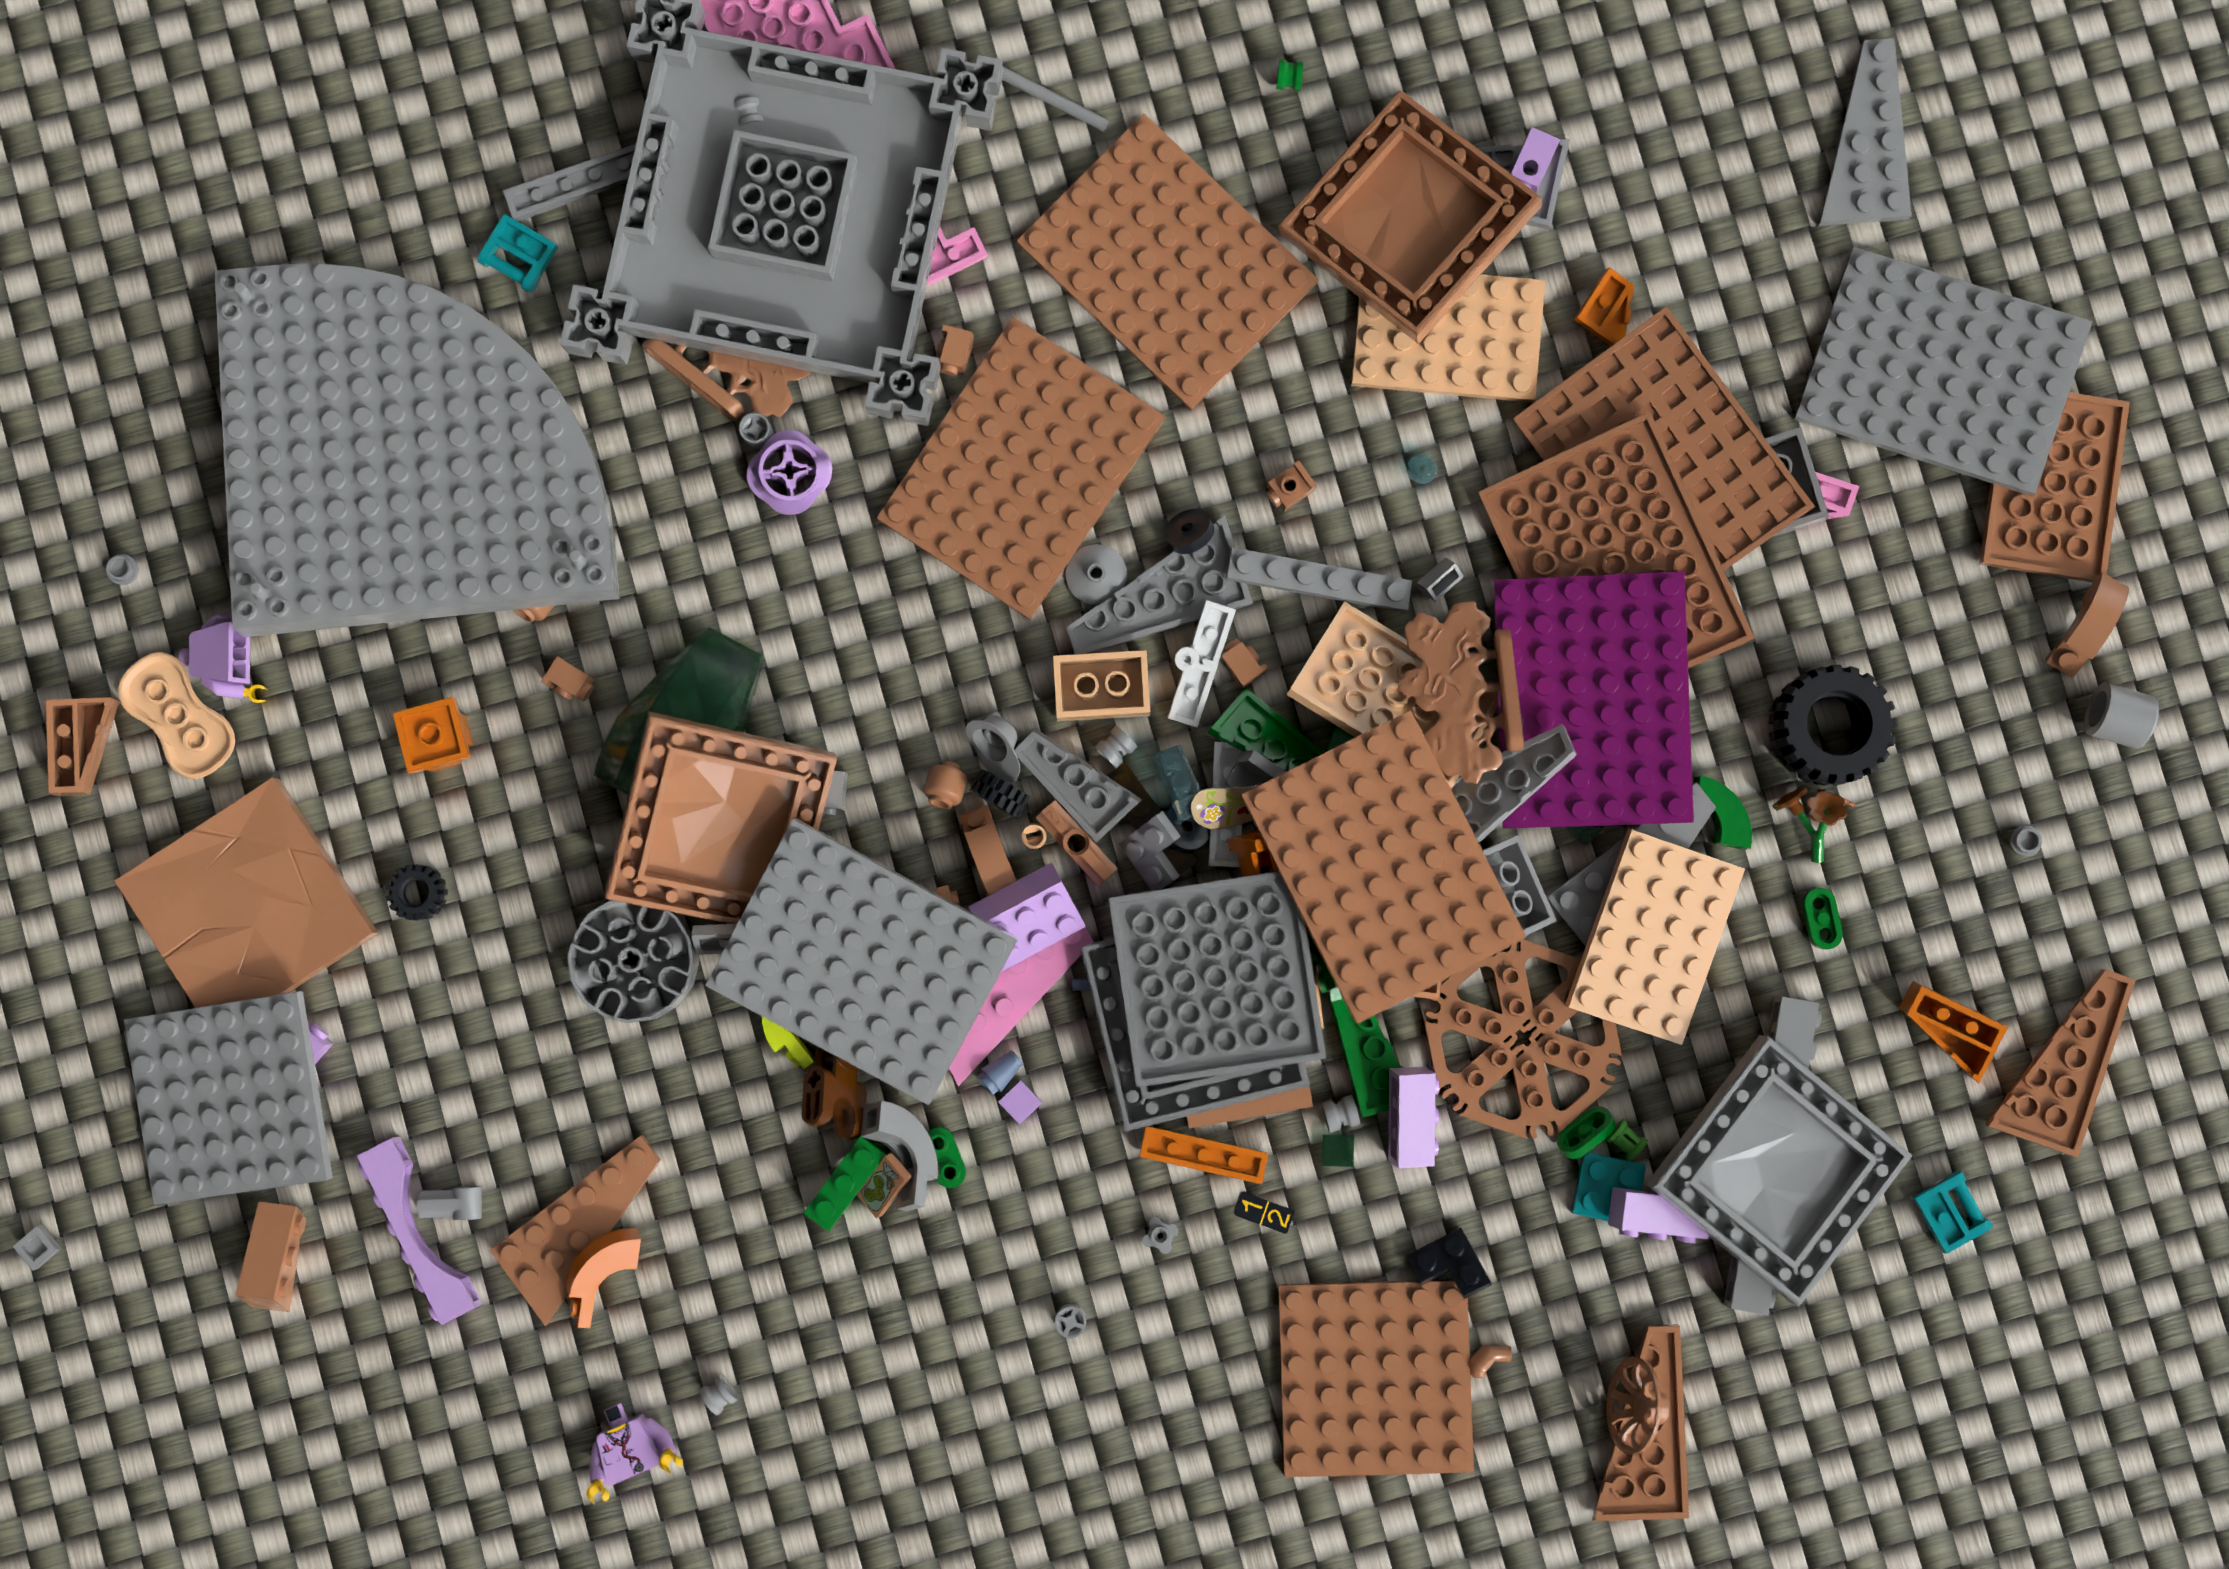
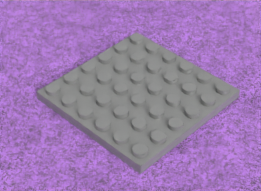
M1279 871L1109 898L1136 1087L1327 1059L1306 925Z
M303 991L124 1020L154 1205L324 1181L333 1178Z

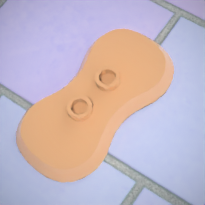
M165 652L150 653L137 660L125 671L118 686L121 704L130 715L148 725L155 732L161 742L168 764L176 773L188 779H198L213 773L227 761L235 746L233 729L221 714L210 709L199 700L192 689L184 665L176 657Z

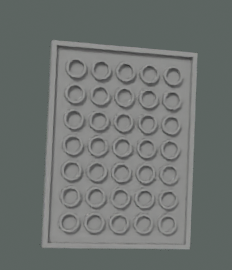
M1853 247L1794 420L2033 496L2036 494L2093 321Z
M794 818L705 986L929 1106L1019 938Z

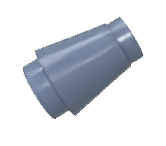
M1011 1050L981 1068V1073L977 1076V1079L991 1095H994L997 1091L1001 1093L1024 1063Z

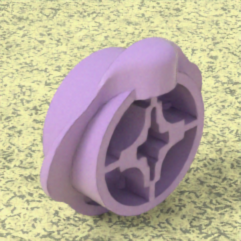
M784 430L772 435L766 441L763 448L752 458L747 469V482L752 492L764 500L773 510L784 515H796L807 510L814 503L818 495L828 486L832 477V462L828 454L822 448L815 445L806 435L794 430ZM783 450L782 463L771 467V469L764 470L768 459L775 453ZM792 450L805 454L811 460L813 466L796 462ZM787 466H792V470L796 472L793 475V479H787V475L783 473L786 471ZM815 475L812 485L805 492L796 495L797 482L808 478V476ZM765 479H772V481L783 483L787 496L772 490Z

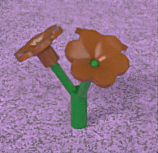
M1801 786L1793 792L1784 795L1772 807L1776 811L1788 807L1794 816H1798L1811 836V861L1821 863L1824 861V834L1827 827L1837 824L1838 820L1846 818L1848 811L1844 806L1855 807L1856 804L1840 795L1818 789L1817 796L1809 798L1807 802L1811 819L1819 822L1818 829L1814 830L1803 813L1805 809L1799 801L1801 796L1808 792L1806 787Z

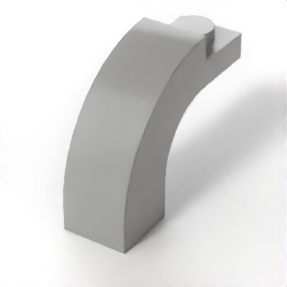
M881 1100L864 1106L861 1137L878 1141L887 1146L912 1176L897 1196L896 1209L907 1212L925 1207V1200L928 1195L927 1181L938 1178L937 1156L928 1132L912 1113L896 1104Z

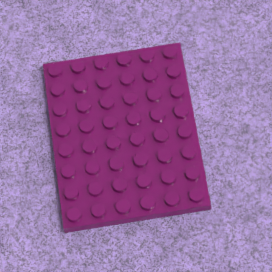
M1685 571L1494 580L1496 630L1510 628L1523 742L1563 724L1577 754L1502 822L1503 829L1694 823ZM1498 692L1499 715L1502 713L1500 692ZM1499 727L1500 752L1502 753L1507 750L1504 730Z

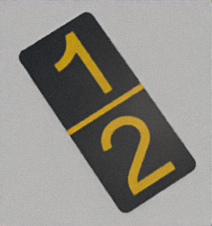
M1242 1192L1235 1216L1287 1234L1295 1212L1292 1209Z

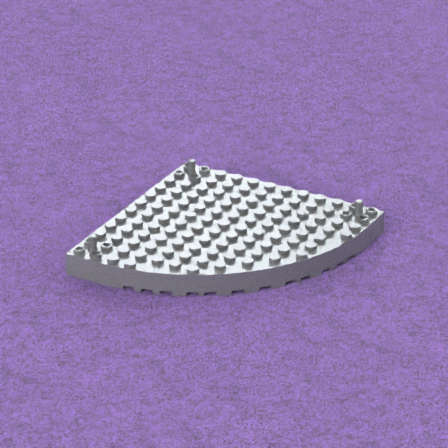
M312 263L269 265L215 271L232 627L243 637L620 599L615 536L610 503L595 455L581 425L557 386L533 357L504 330L471 307L434 288L397 275L370 269Z

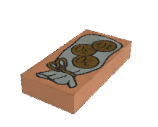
M891 1153L883 1158L857 1196L875 1218H878L885 1214L912 1176Z

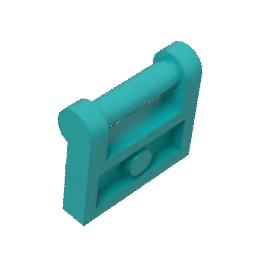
M504 214L481 250L477 262L484 267L490 266L520 283L522 289L532 293L537 288L540 277L559 247L556 243ZM498 248L532 266L529 272L526 274L497 257L495 253Z
M1961 1170L1951 1173L1942 1181L1912 1197L1942 1253L1945 1254L1950 1253L1993 1228L1989 1218H1984L1965 1184L1966 1178ZM1953 1188L1973 1222L1968 1228L1947 1192Z

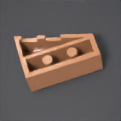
M112 697L46 700L49 794L55 796L91 794L120 701Z
M258 1202L235 1296L252 1308L290 1312L300 1238L306 1225L304 1213L298 1207Z

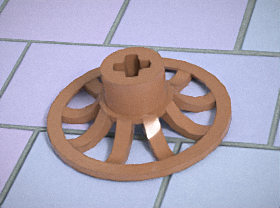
M1629 1357L1618 1365L1612 1375L1606 1401L1607 1423L1611 1437L1620 1451L1630 1455L1643 1453L1650 1446L1657 1433L1658 1426L1665 1423L1669 1415V1401L1667 1396L1660 1392L1658 1378L1654 1369L1646 1360L1639 1357ZM1632 1366L1631 1376L1634 1384L1627 1377L1626 1373L1627 1368ZM1641 1367L1648 1373L1642 1382L1639 1376ZM1619 1379L1633 1396L1616 1390ZM1651 1383H1653L1655 1391L1648 1389ZM1614 1400L1629 1404L1631 1408L1614 1413ZM1632 1418L1618 1433L1615 1424L1620 1420ZM1633 1429L1631 1434V1447L1626 1444V1437ZM1641 1429L1648 1436L1642 1444L1639 1443L1638 1437Z

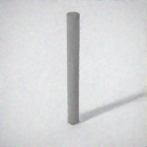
M1003 67V81L1103 132L1105 131L1109 120Z

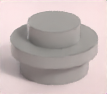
M126 554L113 556L106 565L108 578L119 585H127L133 582L139 571L136 560Z
M2026 825L2013 830L2009 843L2011 849L2017 855L2027 857L2036 854L2040 850L2042 838L2037 829Z

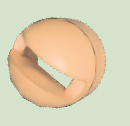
M1030 823L1022 830V841L1026 847L1038 849L1046 842V831L1040 824ZM1041 830L1042 835L1026 837V834Z

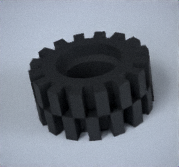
M981 769L969 789L972 793L1015 818H1018L1030 798L1018 788L984 769Z
M418 864L405 865V868L396 870V875L390 876L391 884L386 885L385 889L389 890V895L385 896L386 901L391 902V905H389L390 909L396 911L397 916L404 917L407 920L423 921V919L433 918V914H438L441 911V905L445 906L447 900H444V895H448V890L444 889L446 881L441 879V874L438 871H434L432 867ZM416 880L422 881L428 889L426 900L418 905L410 903L406 897L407 886Z

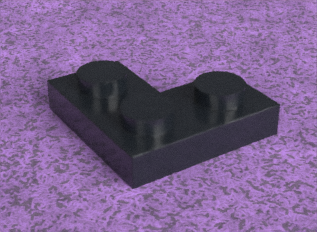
M1462 1228L1406 1255V1259L1421 1286L1448 1272L1463 1299L1492 1286L1488 1275Z

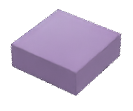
M1022 1080L998 1101L1019 1125L1043 1103Z

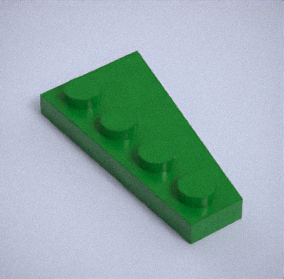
M1248 688L1243 690L1207 732L1243 752L1255 750L1286 772L1324 754L1320 748Z
M1328 996L1359 1117L1388 1111L1389 1068H1403V1066H1400L1392 1051L1393 1048L1388 1039L1383 1035L1375 1015L1355 1024L1343 998L1331 1002Z

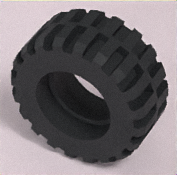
M1841 665L1821 666L1796 677L1794 681L1786 684L1781 690V696L1776 697L1772 705L1775 711L1769 714L1768 724L1773 725V731L1769 732L1770 742H1776L1778 749L1773 751L1777 758H1784L1786 761L1784 767L1789 772L1796 771L1799 773L1798 778L1805 782L1814 781L1815 785L1825 786L1832 784L1835 786L1862 779L1863 776L1877 770L1879 763L1885 762L1890 755L1887 749L1894 746L1896 736L1891 735L1892 729L1898 728L1897 718H1891L1890 711L1894 710L1895 706L1893 701L1886 702L1883 695L1887 693V690L1883 685L1876 687L1873 684L1875 678L1869 673L1861 675L1859 674V668L1852 666L1842 668ZM1834 697L1843 701L1849 706L1856 718L1857 736L1855 742L1848 751L1842 754L1832 755L1822 751L1815 745L1809 735L1807 728L1808 712L1812 704L1821 698Z

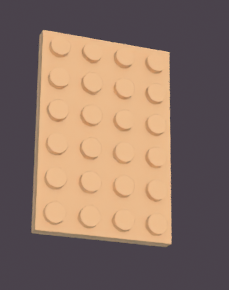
M1480 274L1449 309V314L1443 316L1419 344L1359 298L1351 386L1534 403L1537 387L1545 280Z
M1345 601L1287 693L1292 699L1354 737H1358L1410 710L1423 735L1440 719L1439 713L1436 710L1424 711L1416 704L1414 697H1407L1397 690L1406 671L1418 668L1423 663V660L1415 652L1408 649L1407 640ZM1484 692L1479 696V709L1489 718H1492L1498 707V695L1493 692ZM1474 716L1477 722L1483 721L1481 716ZM1487 724L1477 727L1472 732L1473 740H1477L1482 736L1483 728H1486ZM1443 772L1452 789L1459 775L1447 776Z
M1628 828L1565 1006L1682 1045L1745 869Z

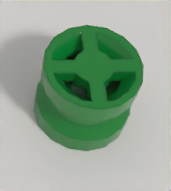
M1279 59L1276 90H1283L1285 87H1289L1294 91H1301L1303 76L1302 60L1289 63L1286 59Z

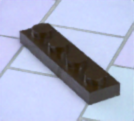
M1126 762L1106 775L1142 799L1126 815L1136 830L1161 812ZM1169 846L1162 850L1179 875L1198 863L1192 853H1179Z

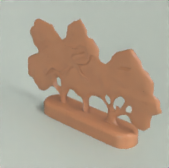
M646 339L642 344V348L655 361L734 422H737L744 413L742 404L733 397L736 392L747 393L750 397L754 413H759L766 417L772 414L776 417H782L793 403L787 382L789 380L798 381L811 374V371L707 351L709 353V361L699 370L682 356L687 346L675 344L674 347H670L664 341L656 339ZM712 369L729 372L732 375L727 390H724L707 376ZM746 379H750L751 383L748 386L741 385Z
M1471 601L1453 604L1443 623H1440L1434 616L1421 612L1415 616L1413 621H1409L1405 625L1404 632L1408 649L1415 652L1423 660V663L1418 668L1406 671L1397 690L1407 697H1414L1416 704L1424 711L1436 710L1439 713L1440 719L1425 732L1424 737L1442 772L1447 776L1461 775L1466 783L1473 782L1478 784L1484 772L1497 770L1502 764L1500 750L1490 742L1495 729L1501 727L1504 730L1506 747L1510 752L1523 751L1524 743L1510 628L1496 630L1494 632L1495 650H1487L1481 644V639L1490 626V617L1484 611L1477 609V604ZM1476 647L1479 653H1469L1468 649ZM1488 659H1496L1498 683H1486L1479 671V665ZM1484 692H1500L1502 713L1492 718L1484 715L1479 709L1478 700L1480 695ZM1474 716H1481L1483 721L1477 722ZM1487 724L1488 728H1483V733L1486 734L1477 740H1473L1472 732L1477 727ZM1482 741H1487V747L1484 749L1479 748V744Z

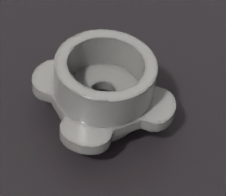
M1154 1217L1149 1221L1150 1228L1148 1233L1142 1238L1143 1244L1146 1247L1153 1246L1158 1248L1161 1253L1167 1254L1172 1250L1171 1242L1173 1237L1177 1236L1178 1228L1175 1224L1168 1225L1161 1222L1160 1218ZM1163 1233V1238H1158L1157 1234Z

